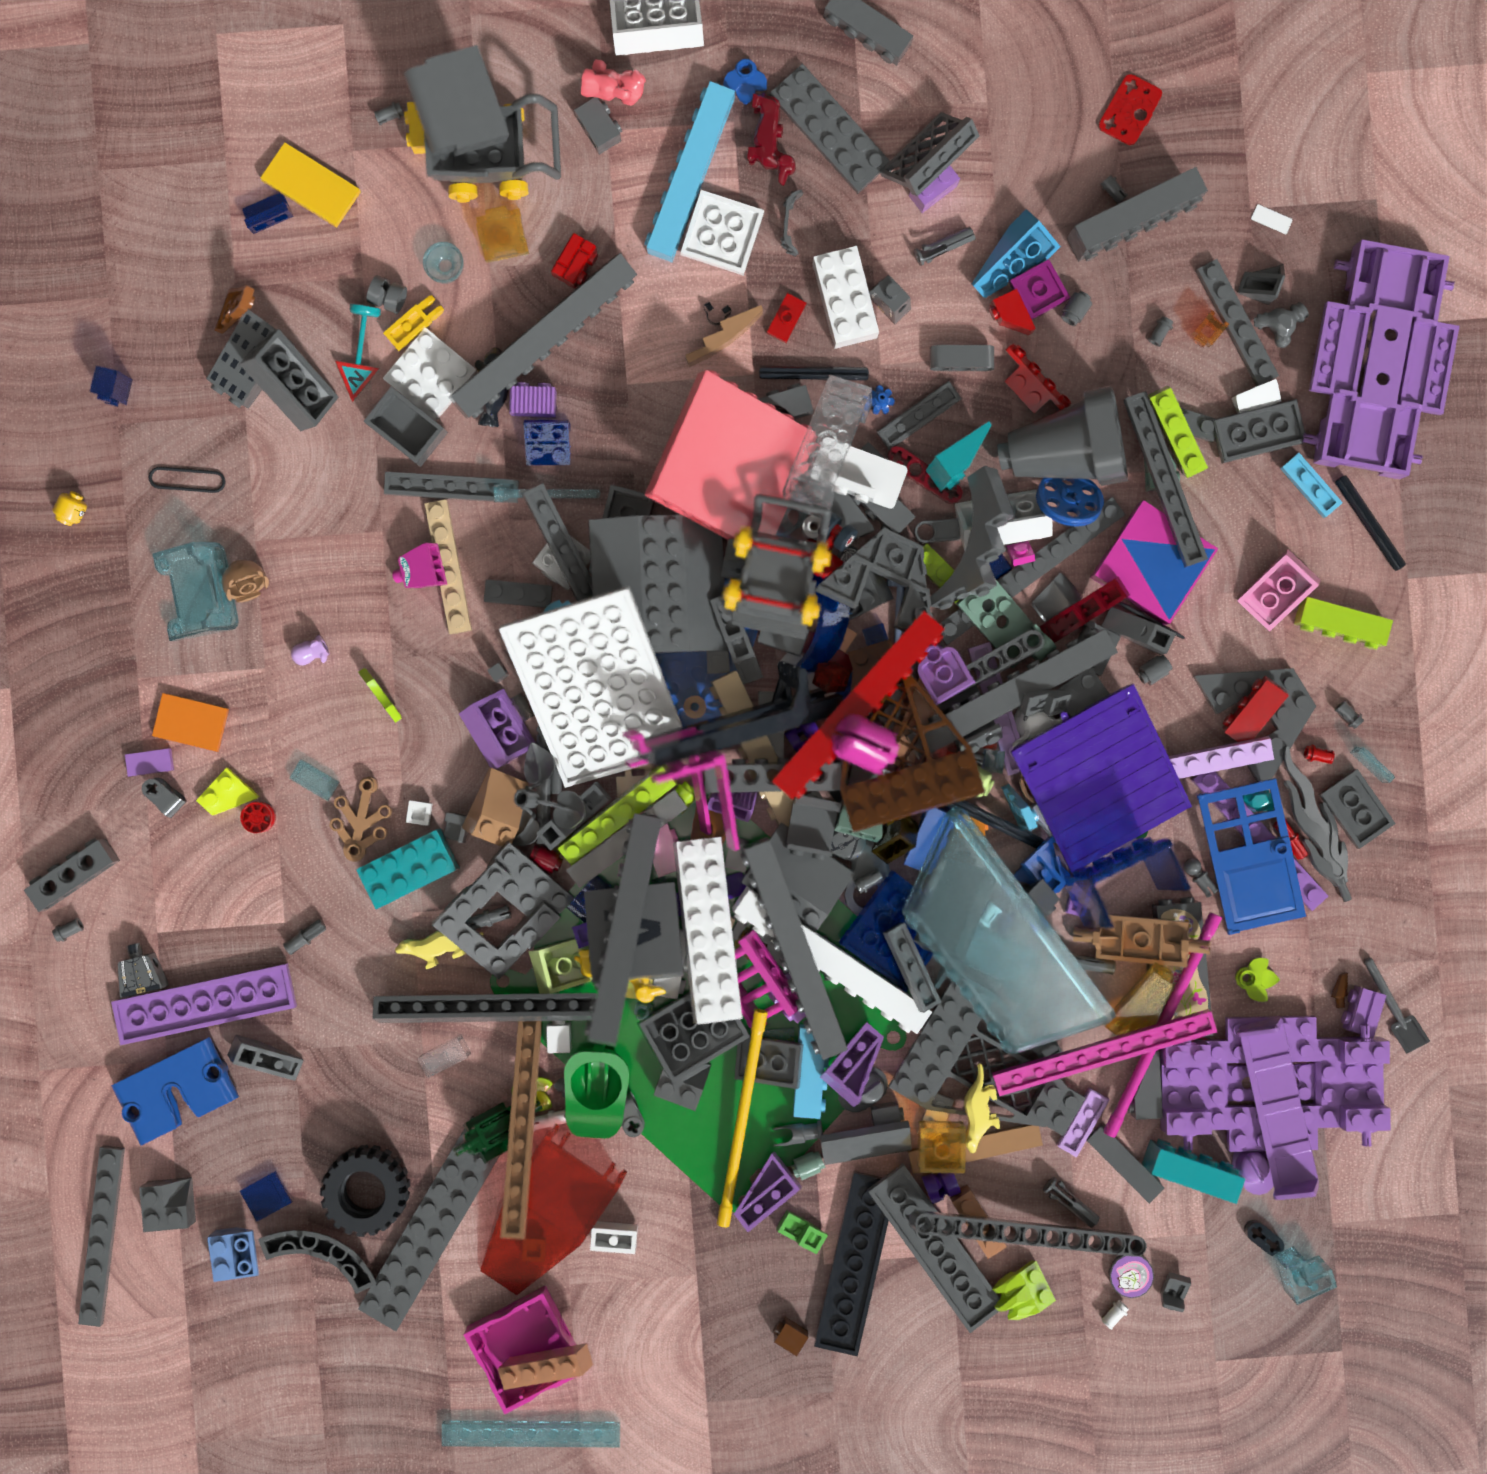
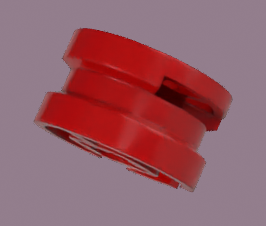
M253 802L243 808L240 821L248 832L262 833L273 827L276 821V813L268 803Z

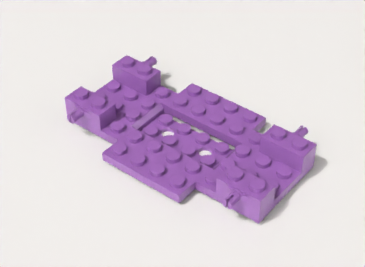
M1361 240L1353 246L1349 262L1336 259L1334 269L1346 271L1347 281L1345 290L1350 292L1347 305L1329 301L1324 305L1309 391L1330 395L1327 417L1321 420L1318 434L1315 436L1304 433L1302 443L1315 445L1314 464L1330 467L1345 465L1377 471L1378 476L1399 480L1409 476L1411 463L1421 464L1422 460L1420 459L1423 456L1413 454L1421 412L1442 415L1444 413L1459 326L1438 322L1443 290L1452 291L1455 284L1454 281L1445 280L1450 256ZM1375 311L1371 340L1368 344V357L1364 366L1363 384L1360 388L1361 395L1357 397V386L1370 316ZM1387 329L1395 331L1396 338L1394 341H1388L1385 338V331ZM1379 373L1387 375L1388 382L1386 385H1380L1377 382L1376 377Z
M1315 1016L1225 1017L1226 1039L1189 1040L1159 1049L1163 1118L1160 1119L1161 1130L1166 1135L1183 1136L1184 1150H1193V1136L1212 1134V1130H1227V1150L1229 1152L1266 1151L1256 1105H1228V1101H1255L1252 1087L1245 1089L1242 1086L1243 1078L1249 1077L1247 1065H1227V1063H1246L1241 1038L1237 1037V1031L1241 1025L1281 1017L1283 1020L1291 1061L1313 1062L1293 1064L1300 1100L1313 1099V1103L1302 1104L1312 1150H1318V1128L1340 1127L1346 1132H1361V1145L1366 1147L1372 1146L1371 1133L1391 1131L1390 1108L1384 1105L1383 1064H1390V1041L1380 1036L1370 1037V1025L1360 1024V1037L1317 1038Z

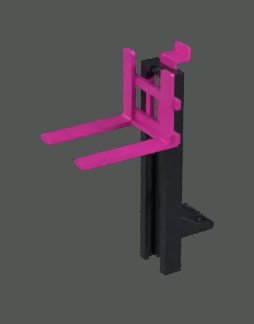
M784 661L778 663L779 679L772 702L643 738L642 732L636 729L622 732V737L631 741L632 749L638 752V757L625 760L626 766L633 768L647 763H651V765L657 768L665 765L671 766L673 769L651 775L652 780L656 783L691 774L700 830L707 835L712 834L702 770L715 767L727 846L734 851L739 850L725 756L716 750L829 718L844 701L843 695L838 693L825 697L824 694H827V689L822 687L809 691L806 670ZM791 688L796 689L795 695L793 696ZM689 758V764L682 762V760Z

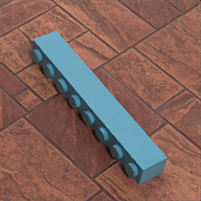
M711 81L708 88H703L700 96V101H702L700 109L696 108L692 117L694 122L692 130L688 129L684 138V142H686L684 150L680 149L676 159V163L679 164L676 171L672 170L668 183L671 185L668 192L664 191L660 201V204H663L661 211L655 213L652 223L655 225L653 232H648L644 245L647 246L648 254L671 263L673 262L735 100V90Z

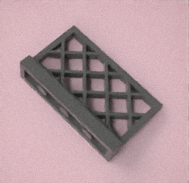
M940 112L879 171L881 176L909 188L915 196L920 195L980 136L973 119L965 117L961 120ZM943 121L946 122L945 125L937 127ZM945 132V135L936 137V135ZM931 137L930 140L922 142L925 138ZM930 147V150L920 153V150ZM915 152L914 155L906 157L909 153ZM914 162V165L905 167L906 164ZM900 167L899 170L892 171L894 168Z

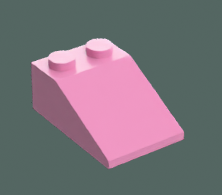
M1288 549L1237 601L1266 629L1271 631L1319 586L1321 579Z

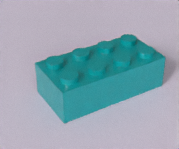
M437 829L356 869L375 909H379L460 869L446 838H444L442 830Z
M1158 1138L1157 1141L1150 1139L1142 1165L1151 1175L1237 1204L1245 1178L1239 1173L1240 1170L1234 1168L1233 1164L1222 1160L1218 1163L1212 1157L1203 1153L1197 1156L1191 1153L1192 1150H1184L1183 1146H1179L1177 1149L1171 1146L1170 1142Z

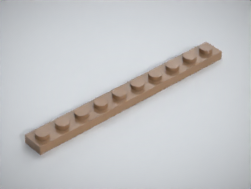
M518 1021L500 1238L525 1239L542 1021Z

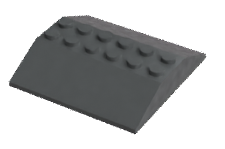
M682 515L629 516L589 520L592 597L629 586L654 654L728 650L710 600L722 596L725 588V578L721 576L724 563L723 540L721 536Z

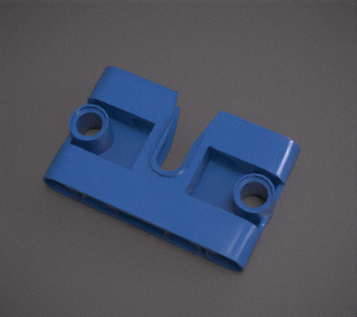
M211 1037L111 1085L122 1107V1117L126 1122L130 1123L140 1146L182 1125L178 1103L172 1093V1086L178 1088L183 1100L198 1118L239 1097L228 1075V1065L220 1059ZM212 1066L218 1068L219 1076L213 1075L211 1071ZM132 1106H135V1107L138 1108V1110H139V1115H138V1116L135 1115V1114H133V1112H132Z

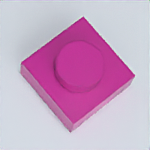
M1028 540L1007 546V553L1013 566L1035 561V554Z

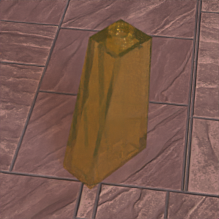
M1155 962L1106 1016L1105 1028L1118 1036L1155 1025L1173 987L1174 975L1171 970Z

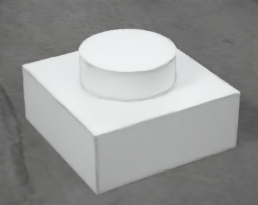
M409 800L406 823L429 826L433 804Z

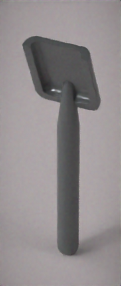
M1367 957L1364 963L1380 992L1387 995L1385 1001L1398 1021L1391 1026V1031L1405 1053L1408 1054L1429 1043L1430 1040L1417 1019L1412 1015L1406 1018L1403 1017L1374 960Z

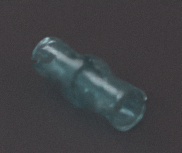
M637 1002L634 1008V1015H637L636 1018L644 1020L650 1016L652 1004L650 1002Z

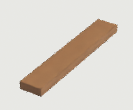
M1022 1125L984 1134L978 1143L975 1153H970L965 1146V1138L912 1149L908 1151L912 1173L915 1174L1043 1146L1039 1126Z

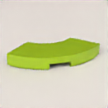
M365 668L361 669L358 672L394 722L396 723L402 719L400 713L368 670Z

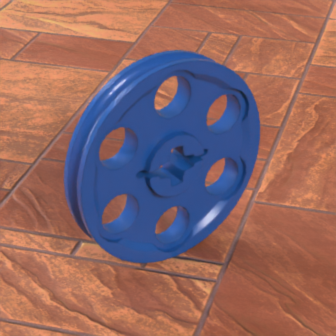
M1043 478L1036 492V501L1042 512L1052 520L1068 526H1085L1094 522L1099 517L1104 505L1101 490L1090 479ZM1063 481H1069L1072 485H1067ZM1045 487H1052L1055 491H1049ZM1083 490L1091 492L1092 495L1085 494ZM1047 502L1055 503L1057 507L1049 506ZM1085 506H1090L1094 508L1095 511H1090L1086 509ZM1072 512L1076 514L1077 517H1071L1067 513Z

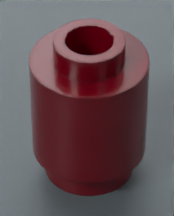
M535 845L529 857L542 870L551 874L554 870L558 872L563 862V859L560 858L561 853L550 850L542 845L540 847Z

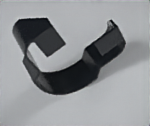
M708 302L704 304V311L707 314L708 322L712 325H720V322L714 323L708 319V313L705 310V306L710 312L712 309H714L711 303ZM727 305L722 311L726 314L731 311V308Z

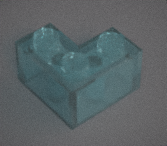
M1294 1246L1273 1255L1284 1291L1296 1305L1337 1287L1332 1269L1319 1255L1305 1260Z

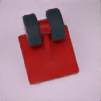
M831 513L828 540L826 541L828 543L827 551L831 552L834 546L842 552L856 538L857 529L851 525H846L844 528L841 527L842 519L835 513ZM809 538L808 540H806V541H808V542H813V543H816V542H817V541H815V540L812 539V538ZM831 553L829 565H824L823 572L814 571L813 573L825 578L831 575L844 562Z

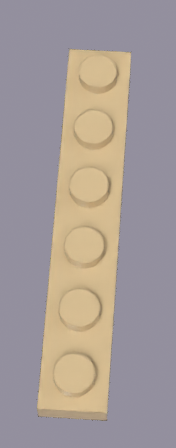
M448 500L425 503L432 543L438 544L448 584L440 586L449 634L472 631Z

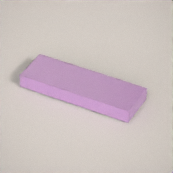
M1090 1087L1084 1095L1086 1099L1064 1136L1061 1135L1056 1144L1059 1148L1075 1157L1080 1153L1110 1100Z

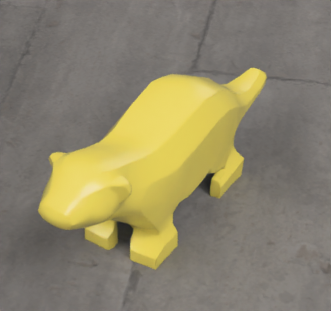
M438 930L424 939L403 940L395 948L396 953L412 954L426 960V970L439 964L435 956L453 951L452 957L454 959L465 954L462 949Z
M981 1063L977 1065V1078L964 1099V1108L968 1119V1129L964 1143L970 1153L976 1152L981 1137L990 1126H994L997 1129L1000 1128L999 1117H996V1113L989 1115V1107L987 1105L989 1097L997 1100L996 1089L993 1084H987L982 1088L984 1073Z

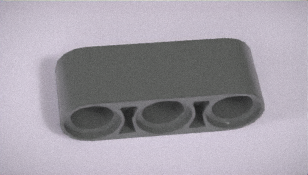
M933 345L930 347V370H994V346Z

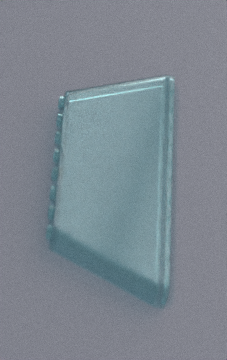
M959 807L951 808L943 818L903 909L907 924L911 928L916 929L920 935V941L931 949L934 953L933 958L940 965L944 966L947 970L948 978L960 987L961 995L972 1003L974 1012L985 1020L988 1024L986 1026L991 1034L997 1036L1001 1042V1048L1007 1053L1017 1054L1110 1023L1116 1017V1013L969 815Z

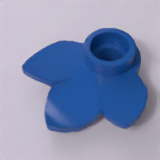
M742 59L737 62L735 70L726 74L723 86L735 90L738 99L746 105L753 100V94H755L756 90L766 91L767 79L763 73L757 70L752 60ZM744 68H747L750 70V72L748 74H743L742 70Z

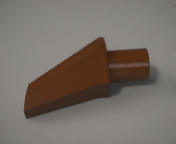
M1347 972L1339 975L1331 997L1335 998L1336 1008H1345L1344 997L1348 995Z

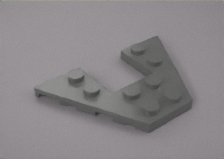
M886 528L880 530L815 588V591L855 609L859 604L869 571H872L906 587L893 626L894 628L905 633L923 611L933 618V614L930 612V592L927 589L925 578L927 570L924 564L923 546Z
M1294 668L1193 676L1215 714H1219L1236 704L1242 697H1247L1252 692L1251 687L1258 678L1262 679L1264 675L1287 690L1289 696L1270 718L1276 730L1266 735L1271 739L1274 760L1247 765L1256 782L1272 779L1284 760V747L1289 746V749H1291L1316 708L1314 701Z

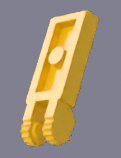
M432 295L428 296L418 305L413 306L383 333L398 351L402 350L425 327L427 328L432 324V321L436 320L444 312L442 306L436 307L427 316L423 312L435 302V298Z

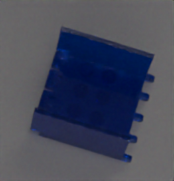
M1143 837L1137 839L1131 845L1119 848L1107 857L1098 858L1092 864L1080 867L1065 877L1067 884L1065 887L1084 927L1107 929L1115 927L1095 885L1127 868L1135 866V864L1144 861L1157 890L1188 891L1192 889L1172 849L1174 845L1170 838L1151 839V837L1144 839Z

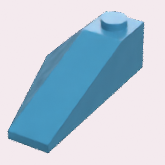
M1026 209L1008 227L971 284L986 298L1008 285L1009 280L1025 273L1031 267L1048 260L1061 246L1043 224Z

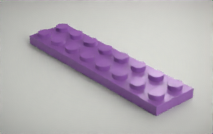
M288 963L111 1002L120 1045L297 1007Z

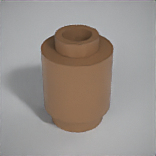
M691 696L684 703V711L690 718H700L706 712V703L699 696ZM692 703L699 704L698 711L691 710Z

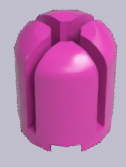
M846 716L835 729V731L846 735L842 737L833 735L832 748L836 756L870 772L882 774L883 772L880 770L887 763L892 764L897 756L899 744L895 743V735L897 734L861 716Z

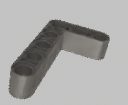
M1036 630L1027 631L967 665L969 672L977 668L980 671V676L975 680L976 683L954 696L978 686L1037 653L1044 646V637ZM1033 635L1040 638L1039 644L1035 647L1028 645V639ZM941 640L939 642V646H941L942 648H946L944 642ZM1014 646L1020 649L1019 655L1016 658H1010L1008 655L1009 649ZM994 657L999 658V667L990 669L988 665L989 660Z

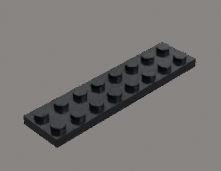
M853 1171L814 1347L858 1357L889 1222L867 1189L883 1177Z

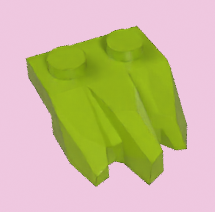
M1033 1260L1016 1272L1006 1274L992 1288L995 1293H1001V1298L994 1308L999 1312L1009 1310L1008 1320H1020L1038 1314L1056 1301L1037 1261Z

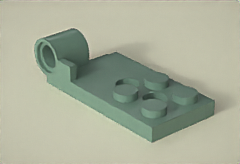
M996 579L997 586L992 588L989 594L982 597L970 594L956 603L995 649L1030 630L1040 632L1045 640L1043 648L1031 655L1035 660H1039L1041 663L1047 654L1057 648L1054 642L1036 624L1032 623ZM986 599H990L993 604L989 611H984L982 608V604ZM1004 615L1006 617V624L999 628L996 620L999 616ZM1036 635L1028 639V645L1031 647L1037 646L1040 642V638ZM1016 646L1011 647L1008 651L1010 658H1016L1020 653V649Z

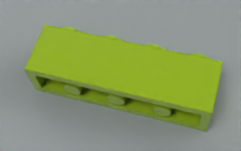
M1166 385L1149 394L1148 397L1155 416L1183 475L1189 478L1207 469L1208 466L1171 387Z
M1306 597L1299 603L1294 624L1301 626L1300 630L1321 631L1322 636L1335 638L1336 635L1343 637L1344 642L1356 644L1358 641L1365 643L1364 647L1377 650L1378 647L1387 646L1393 620Z

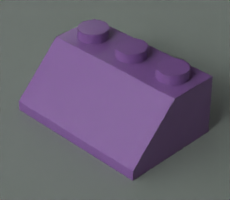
M504 689L471 704L459 713L491 768L498 769L525 754L531 743H536Z

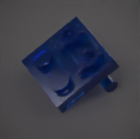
M524 420L526 465H571V423L569 420Z

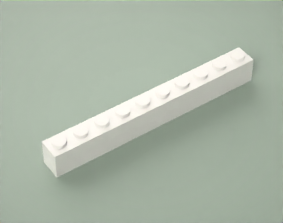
M746 887L732 907L734 913H736L734 917L744 924L748 921L754 925L753 930L764 936L766 933L774 938L773 929L768 930L764 917L768 916L765 908L760 909L756 896L759 894ZM801 923L819 972L822 970L828 974L826 978L837 985L840 982L846 986L844 990L853 997L858 994L864 998L862 1002L873 1009L876 1006L882 1010L880 1014L891 1021L894 1018L900 1022L898 1026L909 1033L912 1030L918 1034L931 1015V1010L925 1013L919 1012L911 995Z

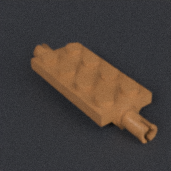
M1099 913L1097 927L1094 930L1074 927L1073 934H1077L1073 936V941L1093 943L1096 946V958L1187 967L1189 952L1210 955L1211 940L1190 939V921Z

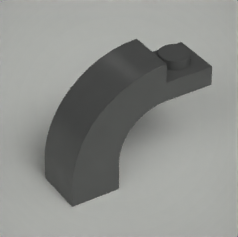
M595 782L580 796L585 804L586 813L584 819L578 825L571 829H563L558 827L554 819H552L536 833L550 850L573 833L611 799L610 795L598 782Z

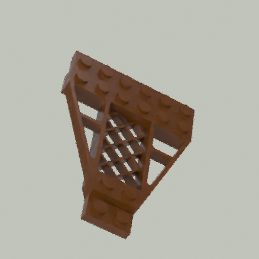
M891 639L848 652L853 668L850 693L893 646ZM911 674L906 680L900 678L896 683L899 687L898 690L903 692L898 702L888 698L887 695L881 700L883 705L887 701L896 706L891 716L881 712V707L870 719L873 723L878 715L888 719L884 726L886 729L889 728L892 722L902 726L897 737L895 736V743L898 744L899 742L907 746L908 750L903 758L898 755L895 759L901 761L897 770L894 772L884 767L880 770L883 773L878 774L877 777L847 786L849 761L843 759L840 790L853 833L986 793L971 746ZM903 682H904L905 688H903V687H901V686H899V685H897V684H900V683H903ZM912 686H914L942 721L926 726L921 724L910 689ZM907 695L912 709L902 705ZM899 708L910 713L905 723L894 718ZM913 715L918 730L908 725ZM947 726L964 746L965 750L933 759L925 734L928 731ZM906 729L916 733L911 744L901 740ZM919 737L921 738L924 751L915 747ZM912 750L923 755L918 765L907 760ZM904 764H907V765L911 766V767L902 769V767L904 766Z

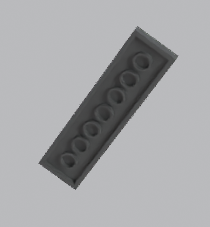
M903 1163L867 1189L969 1333L999 1312L994 1306L1000 1298L992 1290L991 1285L957 1238L924 1235L910 1227L908 1219L915 1210L938 1211ZM924 1217L918 1220L919 1228L925 1224ZM944 1220L940 1222V1230L946 1227Z

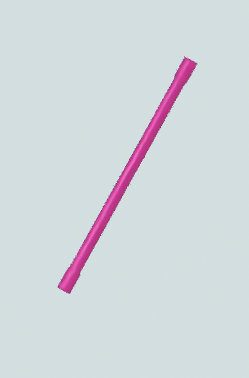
M1209 912L1198 939L1211 940L1222 917ZM1191 952L1187 967L1183 968L1157 1024L1172 1020L1203 953ZM1156 1050L1141 1055L1114 1112L1111 1114L1103 1130L1106 1135L1113 1138L1116 1137L1123 1123L1124 1116Z

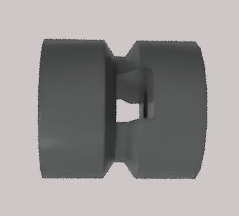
M376 275L370 283L366 299L370 304L377 307L384 305L385 310L398 314L405 303L407 287L396 282L390 284L389 279Z

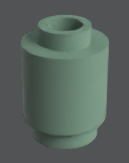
M811 1151L794 1159L795 1164L791 1165L795 1177H801V1180L820 1173L821 1169L826 1168L819 1151L815 1153Z

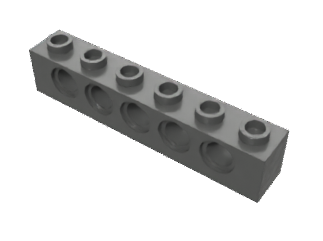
M766 758L754 759V763H745V759H732V763H726L727 770H731L734 773V778L729 781L730 792L781 791L772 783V780L766 777V773L770 769H776L780 773L791 758H777V762H768ZM835 758L830 765L825 763L821 767L824 770V776L821 779H816L815 782L809 780L805 785L808 789L807 791L840 790L841 762L836 761ZM715 767L705 769V793H719ZM748 769H752L757 773L756 778L752 781L744 778V772Z

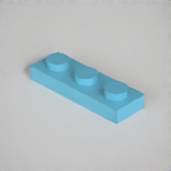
M1297 453L1280 468L1322 518H1326L1343 503L1300 453Z

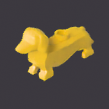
M589 949L579 950L580 956H574V960L580 963L582 975L591 978ZM638 978L630 980L634 986L636 998L641 1002H651L655 996L666 994V990L662 986L652 985L650 979Z

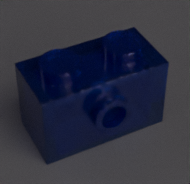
M96 366L90 392L96 395L97 400L103 401L104 404L118 407L119 404L127 405L133 380L117 370Z

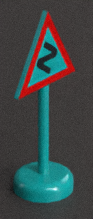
M350 304L349 308L351 313L362 315L355 364L335 361L352 402L380 369L361 365L367 316L377 318L381 314V309L357 304Z

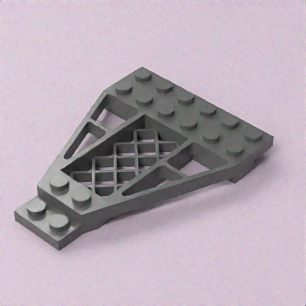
M956 971L940 997L941 1003L937 1004L888 1086L927 1110L966 1115L964 1106L962 1108L932 1104V1101L948 1077L957 1080L969 1088L973 1085L972 1081L962 1076L972 1073L975 1082L977 1078L975 1072L978 1071V1067L974 1068L973 1056L984 1054L986 1065L982 1066L983 1070H988L990 1080L983 1081V1086L993 1084L994 1087L995 1081L991 1068L1003 1065V1069H1007L1006 1064L1018 1061V1065L1022 1064L1021 1062L1027 1063L1032 1061L1007 1046L1015 1030L1020 1032L1039 1058L1044 1057L993 991ZM992 1001L999 1005L1012 1022L1002 1041H998L977 1029L979 1022ZM980 1039L982 1050L970 1053L968 1042ZM983 1039L994 1045V1047L985 1049ZM966 1047L967 1054L960 1055ZM999 1050L1001 1061L989 1064L987 1053ZM1002 1050L1013 1056V1058L1004 1060ZM969 1058L971 1069L959 1071L956 1061ZM1061 1078L999 1096V1093L996 1092L997 1100L989 1097V1100L1014 1114V1116L996 1113V1117H999L1000 1121L1040 1127L1047 1126L1064 1136L1086 1099L1082 1094L1066 1086ZM1038 1088L1031 1099L1029 1090ZM1025 1091L1028 1102L1016 1105L1013 1094ZM1010 1095L1013 1105L1004 1101L1001 1097ZM1026 1107L1024 1112L1020 1110V1108Z

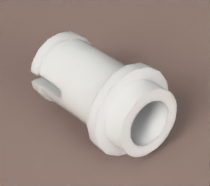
M1120 1300L1113 1302L1114 1306L1101 1319L1111 1330L1124 1315H1128L1127 1311L1129 1308Z

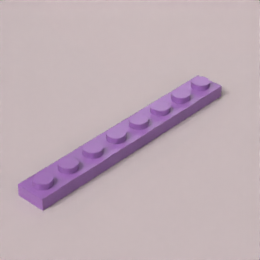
M1216 772L1196 775L1191 779L1202 793H1212L1230 788ZM1235 797L1212 802L1227 820L1239 818ZM1245 805L1247 816L1252 815V811ZM1261 821L1249 823L1253 843L1275 838ZM1234 826V828L1244 838L1242 826ZM1294 859L1303 904L1310 911H1313L1328 895Z

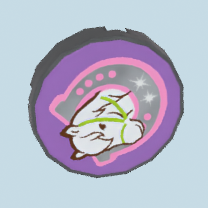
M1119 1255L1113 1260L1108 1274L1109 1281L1116 1292L1124 1297L1137 1298L1149 1291L1153 1284L1154 1272L1145 1257Z

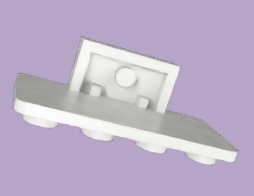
M825 438L810 478L812 481L834 488V492L846 495L848 493L855 496V499L860 502L868 503L870 501L892 509L896 504L904 482L907 467L838 441Z

